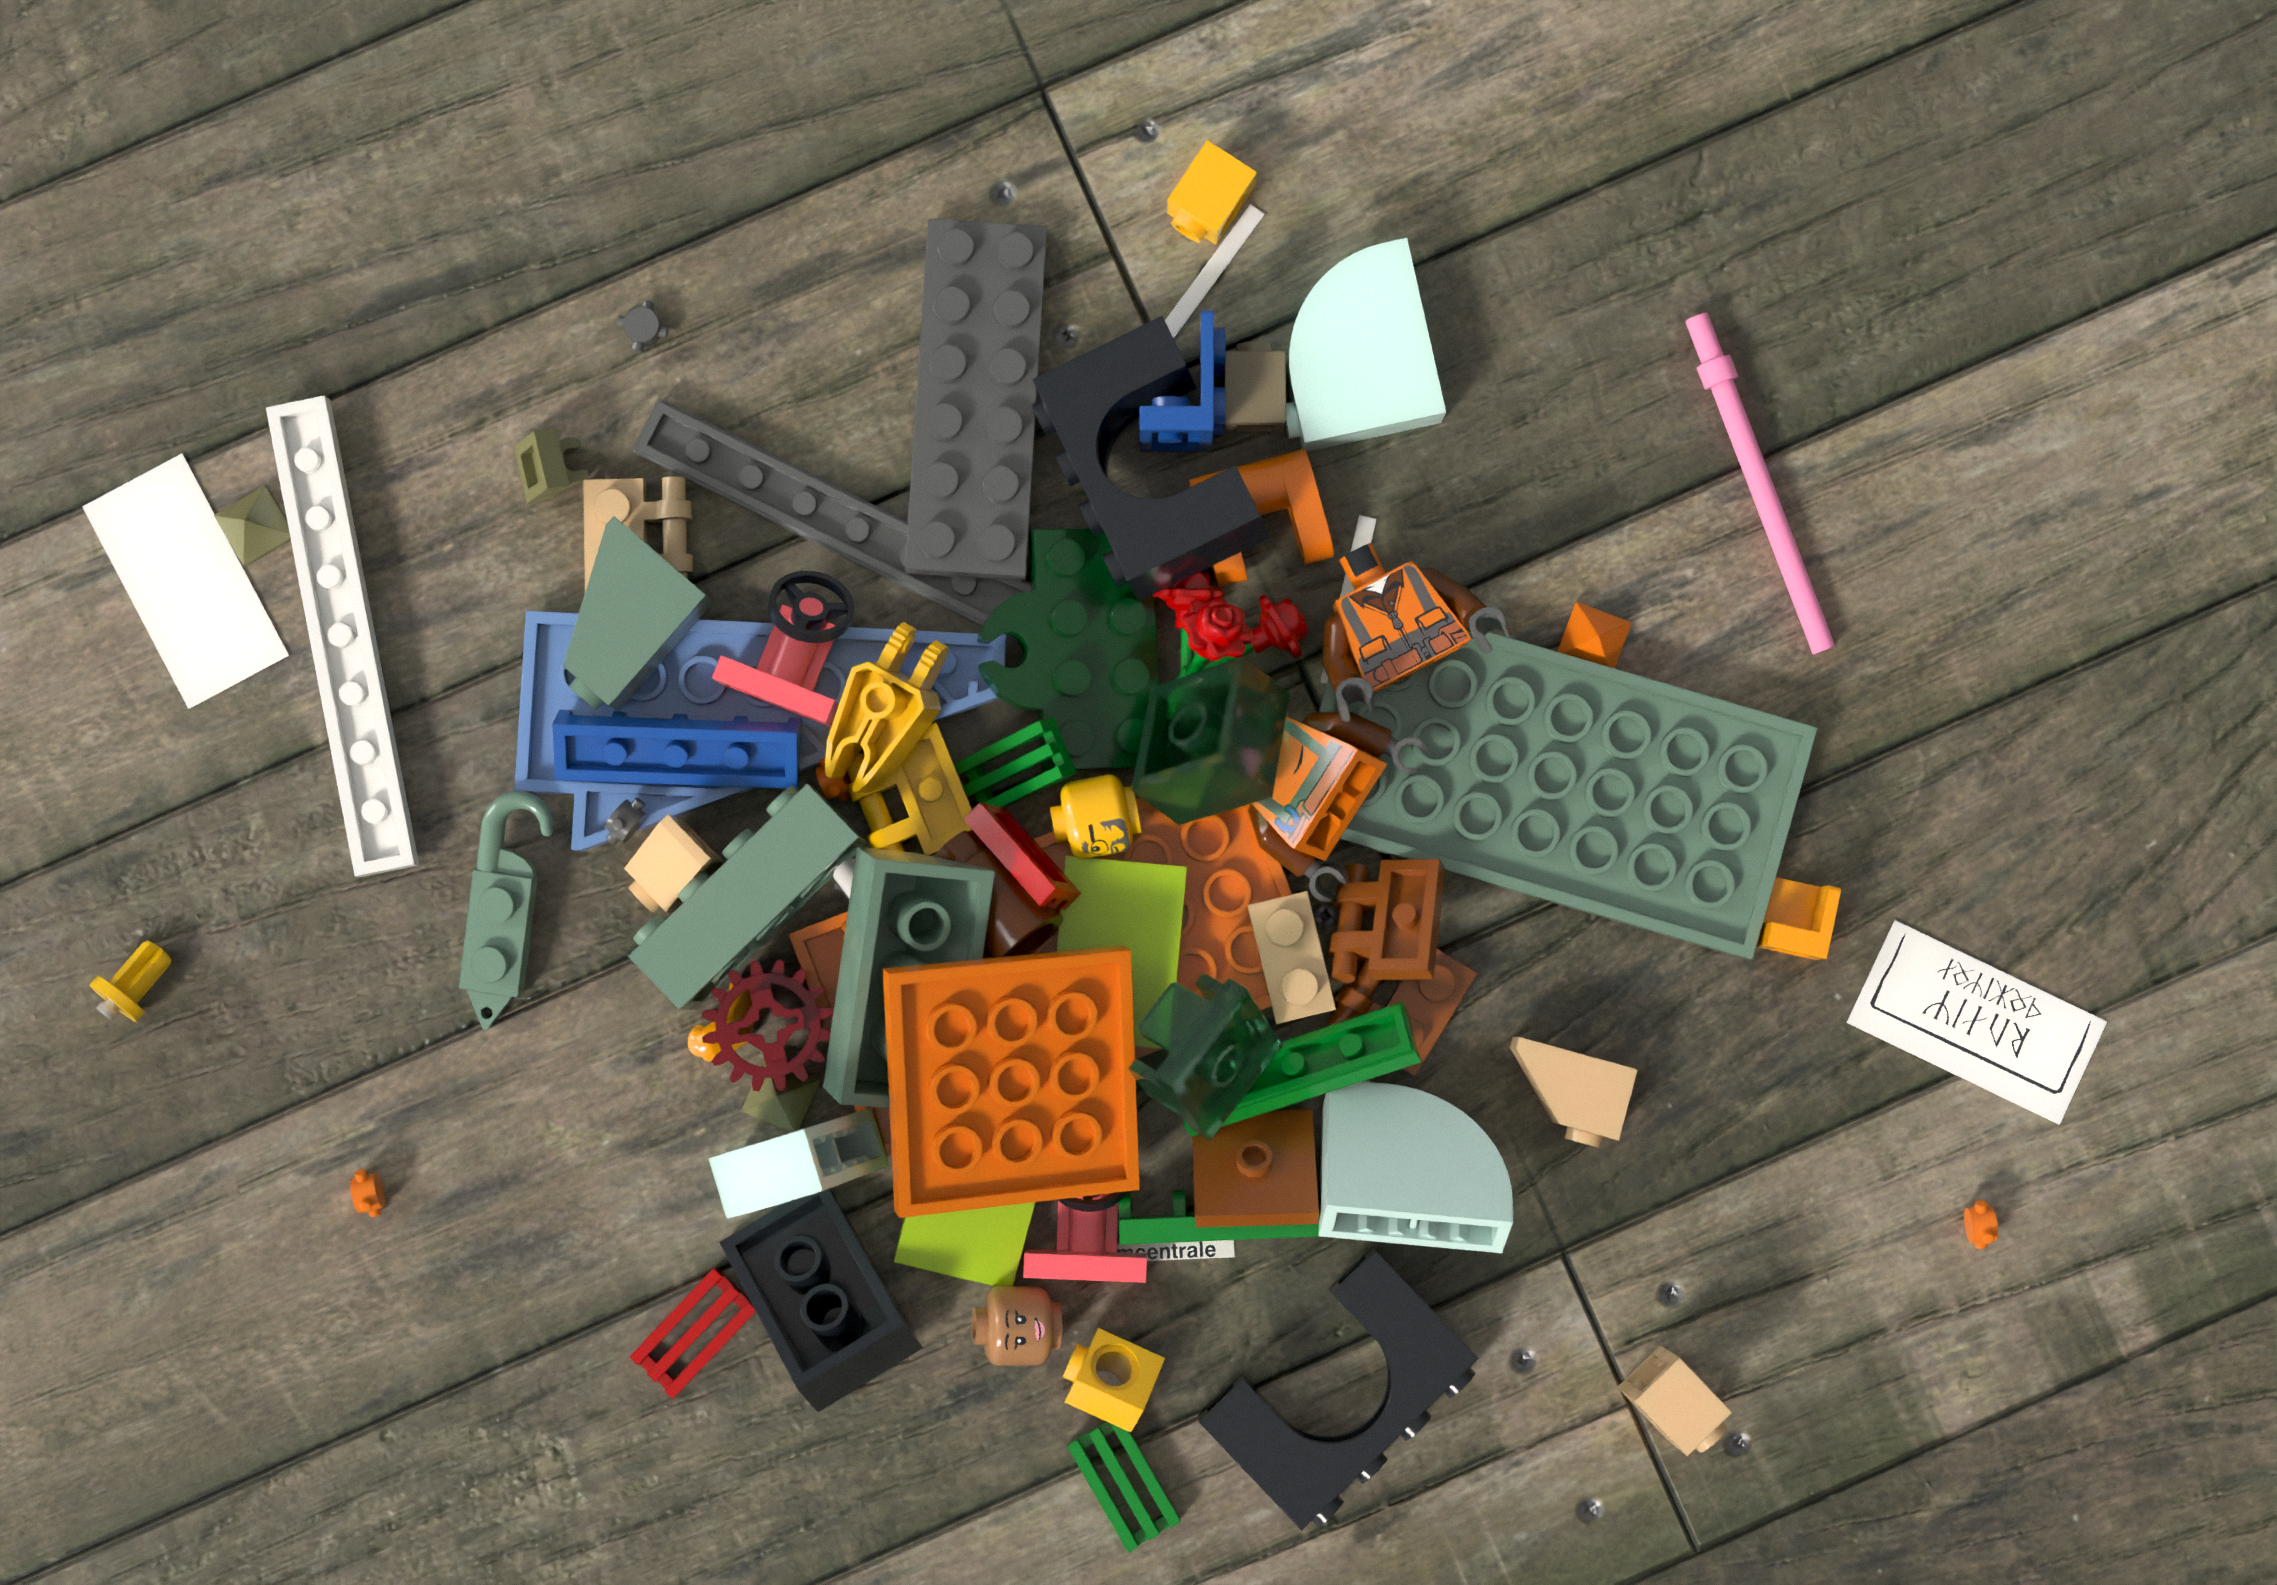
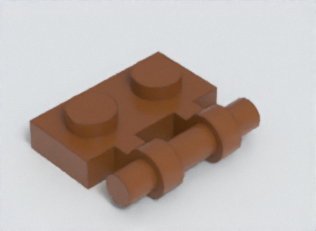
M1381 860L1378 882H1367L1368 868L1366 866L1355 863L1346 865L1345 869L1348 871L1349 882L1347 884H1339L1336 887L1334 906L1339 910L1337 932L1330 936L1328 955L1333 959L1332 979L1342 983L1355 981L1357 963L1361 962L1364 958H1369L1368 970L1374 980L1434 979L1445 879V868L1441 860ZM1370 909H1375L1373 931H1361L1363 914Z
M1437 949L1434 979L1401 980L1385 1007L1403 1002L1409 1012L1421 1063L1402 1068V1070L1414 1077L1478 974ZM1366 958L1356 974L1355 981L1351 982L1349 986L1343 984L1334 998L1339 1003L1327 1022L1329 1025L1383 1008L1370 999L1381 980H1374L1368 970L1369 958Z

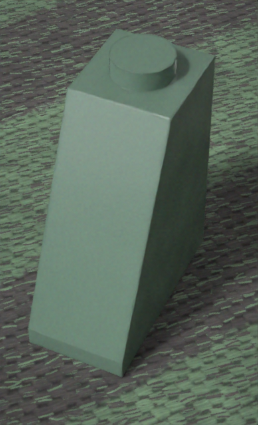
M615 516L605 526L563 667L576 677L569 687L589 705L597 710L605 702L608 706L619 711L714 602Z

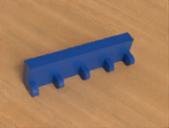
M560 709L552 724L555 780L789 788L793 785L796 789H798L800 782L802 718L789 717L788 723L748 722V716H734L733 721L690 720L687 714L674 713L672 719L628 717L627 712L614 711L612 717L573 715V710Z

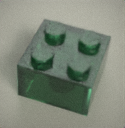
M1245 657L1151 687L1131 790L1178 825L1272 798L1290 693Z

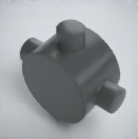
M643 301L642 307L631 309L626 316H618L617 327L624 328L626 335L633 342L632 351L642 353L644 347L655 344L660 337L667 338L669 327L661 324L660 319L653 311V302Z
M636 797L632 802L628 799L625 800L609 817L604 828L610 832L606 839L611 844L616 845L619 840L625 843L640 828L647 816L642 811L645 803L641 799Z

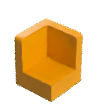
M1775 878L1756 947L1812 960L1827 959L1841 888L1830 885L1819 887L1783 878Z

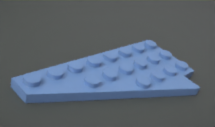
M526 611L514 790L526 791L528 793L574 795L571 850L587 851L609 843L606 837L610 832L604 826L617 807L627 799L632 802L637 797L645 803L642 811L647 816L636 831L638 832L658 825L667 814L677 818L758 788L555 780L552 724L560 709L573 710V715L612 717L613 712L617 710L608 706L605 702L596 710L569 687L576 677L563 667V663L579 613ZM698 620L619 710L620 712H627L628 717L672 719L674 713L687 714L690 720L733 721L734 716H748V722L788 723L789 717L802 718L800 772L819 765V761L826 757L827 739L831 730L828 726L719 684L712 678L721 655L756 669L774 623ZM849 627L843 635L834 640L814 692L831 698L839 704L851 668L865 662L877 663L884 647L896 629ZM916 631L917 634L913 646L899 670L910 678L929 644L937 640L949 648L947 658L931 688L938 693L941 712L932 723L1000 699L995 696L982 678L978 665L995 660L1006 667V635L999 636L991 643L985 644L977 642L978 634Z

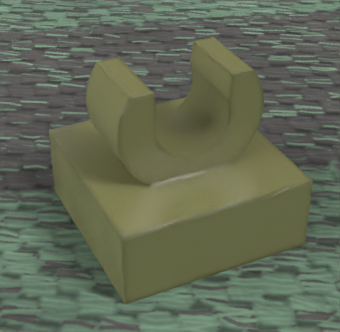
M550 428L534 430L514 446L527 504L550 501L566 488L578 485L589 476L587 470L571 471L565 467L563 454L574 453L582 447L579 439L567 437L559 441L557 429Z

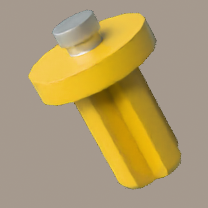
M147 940L136 949L109 982L97 975L89 986L105 1001L103 1003L100 1002L96 1009L111 1021L115 1019L116 1013L120 1011L137 1023L145 1014L137 1003L171 965L169 955L158 945Z

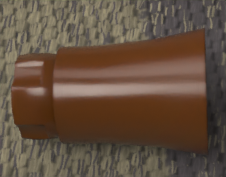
M965 830L954 836L933 855V857L995 871L984 949L989 958L1029 955L1046 942L1061 925L1063 916L1048 905L1045 907L1039 906L973 830Z

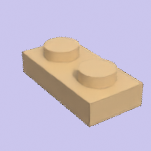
M1305 891L1248 905V912L1275 1023L1279 1024L1336 1010L1308 892Z

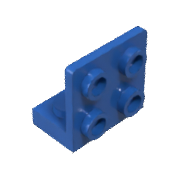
M1201 310L1199 333V406H1188V399L1178 396L1156 397L1152 399V406H1140V452H1211L1213 435H1224L1225 387H1213V376H1224L1226 337L1225 327H1214V310Z

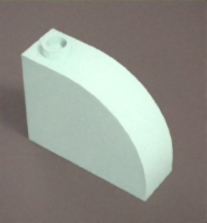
M1407 238L1370 246L1343 259L1316 283L1300 308L1294 324L1287 357V384L1291 402L1286 403L1285 429L1288 439L1299 437L1301 449L1305 448L1306 452L1439 424L1446 414Z
M1365 1080L1325 1094L1321 1110L1319 1236L1494 1253L1503 1252L1513 1224L1512 1187L1508 1171L1499 1151L1489 1136L1474 1120L1451 1103L1435 1095L1407 1086L1375 1083Z
M872 1108L709 1158L726 1218L736 1217L818 1193L889 1166Z

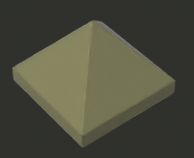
M266 485L214 515L245 567L291 541L287 518Z
M763 1060L761 1066L766 1067L765 1061ZM791 1072L785 1075V1090L779 1091L773 1078H765L759 1092L753 1091V1088H751L741 1111L790 1133L798 1131L821 1079L807 1073L808 1079L803 1082Z

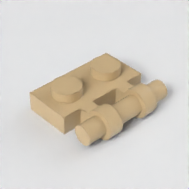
M677 476L663 477L662 500L657 502H647V482L643 478L583 480L585 591L605 526L613 516L619 519L647 545V523H663V554L659 555L686 578L687 575L693 574V555L687 554L686 522L692 521V501L686 500V478Z

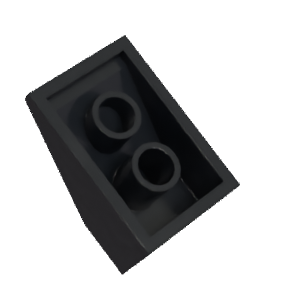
M830 1188L785 1202L719 1242L797 1390L817 1412L822 1411L923 1349L896 1298Z

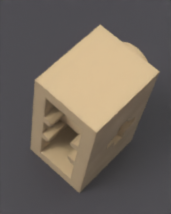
M1661 1345L1617 1386L1654 1427L1686 1456L1694 1449L1703 1453L1712 1447L1725 1433L1727 1427L1723 1421L1732 1413L1681 1358Z

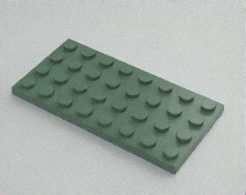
M1470 631L1467 632L1471 637V641L1465 647L1373 694L1375 713L1370 714L1369 707L1364 702H1353L1348 706L1349 711L1390 729L1391 737L1399 741L1408 737L1421 740L1426 745L1428 752L1414 744H1407L1400 750V762L1405 767L1420 771L1415 774L1403 773L1395 766L1393 758L1383 753L1379 758L1385 761L1387 766L1339 840L1402 859H1440L1445 871L1736 957L1753 960L1817 727L1488 632L1485 637L1488 639L1493 651L1484 654L1479 650ZM1329 679L1319 712L1339 711L1336 694Z

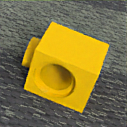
M1206 140L1167 199V214L1173 217L1171 225L1182 235L1194 242L1200 243L1203 238H1206L1217 246L1254 190L1257 172Z
M1098 1328L1088 1348L1077 1343L1063 1374V1378L1073 1382L1064 1403L1128 1432H1132L1145 1409L1165 1358ZM1109 1370L1115 1373L1122 1385H1107L1098 1377L1096 1371Z

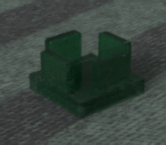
M1202 973L1195 984L1205 999L1176 982L1171 983L1138 1025V1030L1143 1037L1169 1052L1165 1061L1156 1071L1135 1059L1128 1070L1148 1096L1179 1114L1192 1131L1210 1141L1283 1045L1248 989L1229 978L1222 984L1207 974Z

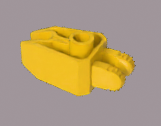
M905 622L901 623L893 631L877 663L865 662L851 668L827 739L825 772L829 778L842 779L863 748L864 760L852 787V791L855 793H869L892 775L941 712L938 693L931 688L947 658L949 648L937 640L933 641L923 652L911 678L903 674L899 670L912 648L917 634V630Z

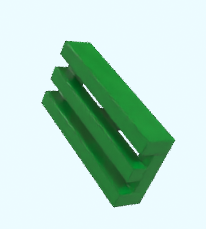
M1054 717L1039 720L954 764L958 775L966 773L970 783L963 786L967 797L975 795L978 803L981 802L1002 808H1007L1076 774ZM1042 736L1044 737L1046 745L986 775L984 774L982 766ZM1052 757L1055 764L1054 768L995 797L993 796L990 787Z
M1104 1421L1067 1444L1069 1451L1128 1553L1138 1548L1146 1540L1149 1539L1150 1541L1160 1535V1532L1168 1527L1172 1528L1181 1522L1179 1514L1131 1432ZM1114 1431L1163 1514L1155 1520H1152L1105 1438ZM1094 1444L1141 1525V1528L1132 1532L1086 1452L1085 1448Z

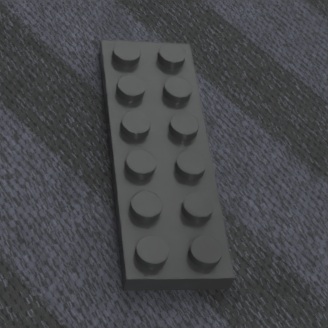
M928 219L905 558L906 574L1026 581L1036 418L1032 404L1037 402V389L1032 379L1038 377L1047 226Z

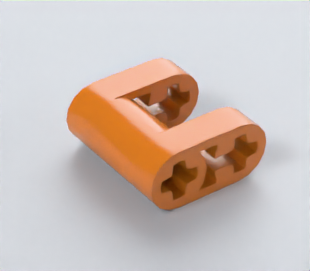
M1305 448L1236 466L1260 515L1287 508L1304 565L1334 557L1329 528ZM1225 470L1188 479L1189 487H1192L1202 481H1205ZM1241 552L1211 566L1217 588L1247 581Z

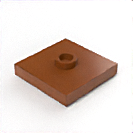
M1312 1109L1272 1110L1192 1136L1195 1227L1318 1224L1319 1207Z

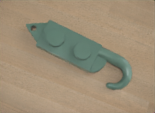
M509 791L498 796L487 807L481 823L477 865L472 873L459 989L467 990L483 1030L492 1027L512 999L523 995L525 989L538 876L536 875L534 865L527 857L517 851L503 848L507 818L515 810H529L539 820L543 836L549 837L553 832V818L548 806L538 796L526 791ZM486 1007L492 1010V1017L485 1013Z

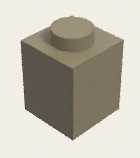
M1266 342L1239 343L1236 345V351H1225L1224 434L1284 433L1286 424L1285 351H1272V344Z

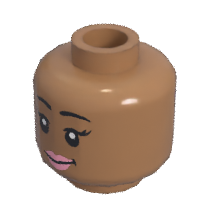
M1040 1286L994 1287L986 1295L984 1308H973L971 1321L973 1344L984 1345L985 1354L989 1362L996 1366L1041 1365L1048 1360L1051 1350L1060 1349L1062 1341L1061 1305L1059 1301H1051L1048 1292Z

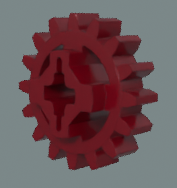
M758 960L751 961V976L743 979L733 969L728 972L730 982L733 985L728 992L713 987L710 993L721 1004L718 1010L703 1011L702 1017L708 1021L715 1022L716 1031L709 1032L702 1039L703 1043H718L721 1051L711 1061L714 1066L724 1064L728 1060L734 1065L729 1079L731 1082H737L744 1073L752 1075L753 1091H760L765 1078H773L777 1089L782 1091L785 1090L786 1074L793 1072L796 1077L804 1082L808 1079V1075L803 1064L808 1059L821 1064L825 1061L826 1058L816 1049L818 1041L830 1040L831 1032L821 1029L820 1020L832 1016L833 1008H817L815 1000L821 996L824 988L822 985H819L807 991L802 986L807 973L803 968L797 971L792 978L784 976V962L782 960L776 961L772 973H763ZM770 984L788 988L802 1000L805 1006L787 1009L773 999ZM749 989L752 1006L743 1020L727 1023L728 1013L732 1004L740 994ZM771 1007V1012L775 1017L784 1016L785 1019L791 1017L798 1018L797 1022L786 1024V1028L778 1030V1041L773 1043H766L763 1034L753 1035L752 1032L740 1034L738 1032L739 1029L750 1027V1023L758 1021L760 1017L759 1010L762 1008ZM810 1027L808 1039L804 1047L792 1060L787 1062L784 1046L794 1031ZM747 1041L761 1050L766 1067L754 1065L744 1060L733 1049L732 1044Z

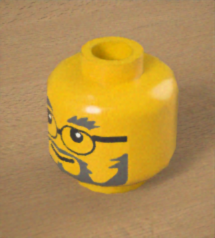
M1108 774L1068 782L1062 787L1060 793L1061 805L1050 807L1056 843L1069 841L1071 852L1079 859H1089L1124 852L1131 847L1133 835L1142 833L1133 785L1123 787L1122 781L1115 775Z

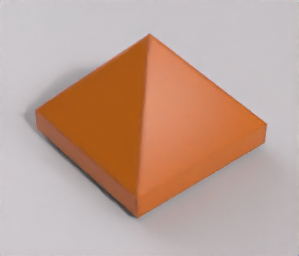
M1575 602L1557 652L1615 668L1632 622Z

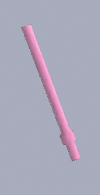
M1708 312L1696 315L1686 320L1685 323L1702 364L1697 367L1698 374L1704 389L1712 390L1811 652L1814 655L1833 648L1835 643L1734 383V380L1739 376L1731 355L1723 354Z

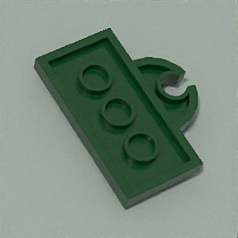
M1090 529L1032 530L1029 533L1032 591L1014 594L994 608L979 630L977 642L989 644L999 636H1011L1021 645L1022 660L1016 668L1004 667L995 660L983 662L978 665L982 678L995 696L1014 708L1038 712V721L1054 717L1076 771L1162 767L1163 750L1155 602L1153 595L1138 601L1129 583L1119 588L1117 587L1102 556L1112 550L1104 532L1094 537ZM1043 736L1039 738L1040 747L1046 745ZM1052 757L1040 762L1041 772H1046L1055 767Z

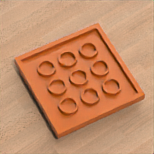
M1122 945L883 969L894 1210L899 1218L1140 1190L1131 950Z

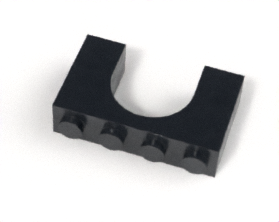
M1163 316L1032 379L1042 399L1032 404V408L1046 436L1049 437L1055 433L1059 435L1065 449L1055 454L1056 459L1070 487L1081 482L1088 500L1078 504L1093 536L1095 537L1104 532L1112 550L1102 556L1118 588L1129 583L1138 601H1141L1270 538L1261 515L1236 465L1180 493L1159 499H1146L1129 495L1109 481L1108 461L1112 446L1123 429L1140 417V406H1152V399L1156 397H1180L1197 389Z
M1373 1247L1329 1288L1332 1295L1379 1343L1386 1360L1387 1385L1385 1394L1375 1413L1364 1424L1350 1432L1334 1436L1315 1435L1302 1431L1289 1423L1242 1373L1198 1415L1199 1423L1301 1531L1311 1521L1319 1527L1331 1518L1344 1502L1339 1494L1355 1478L1363 1484L1373 1477L1388 1459L1383 1451L1399 1436L1405 1441L1411 1439L1432 1417L1426 1410L1443 1393L1448 1398L1454 1397L1475 1376V1372L1470 1367L1479 1358Z

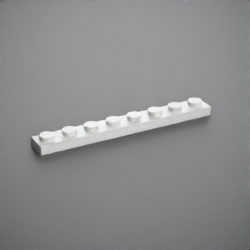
M324 395L266 407L354 875L356 877H364L418 866V855L331 400Z

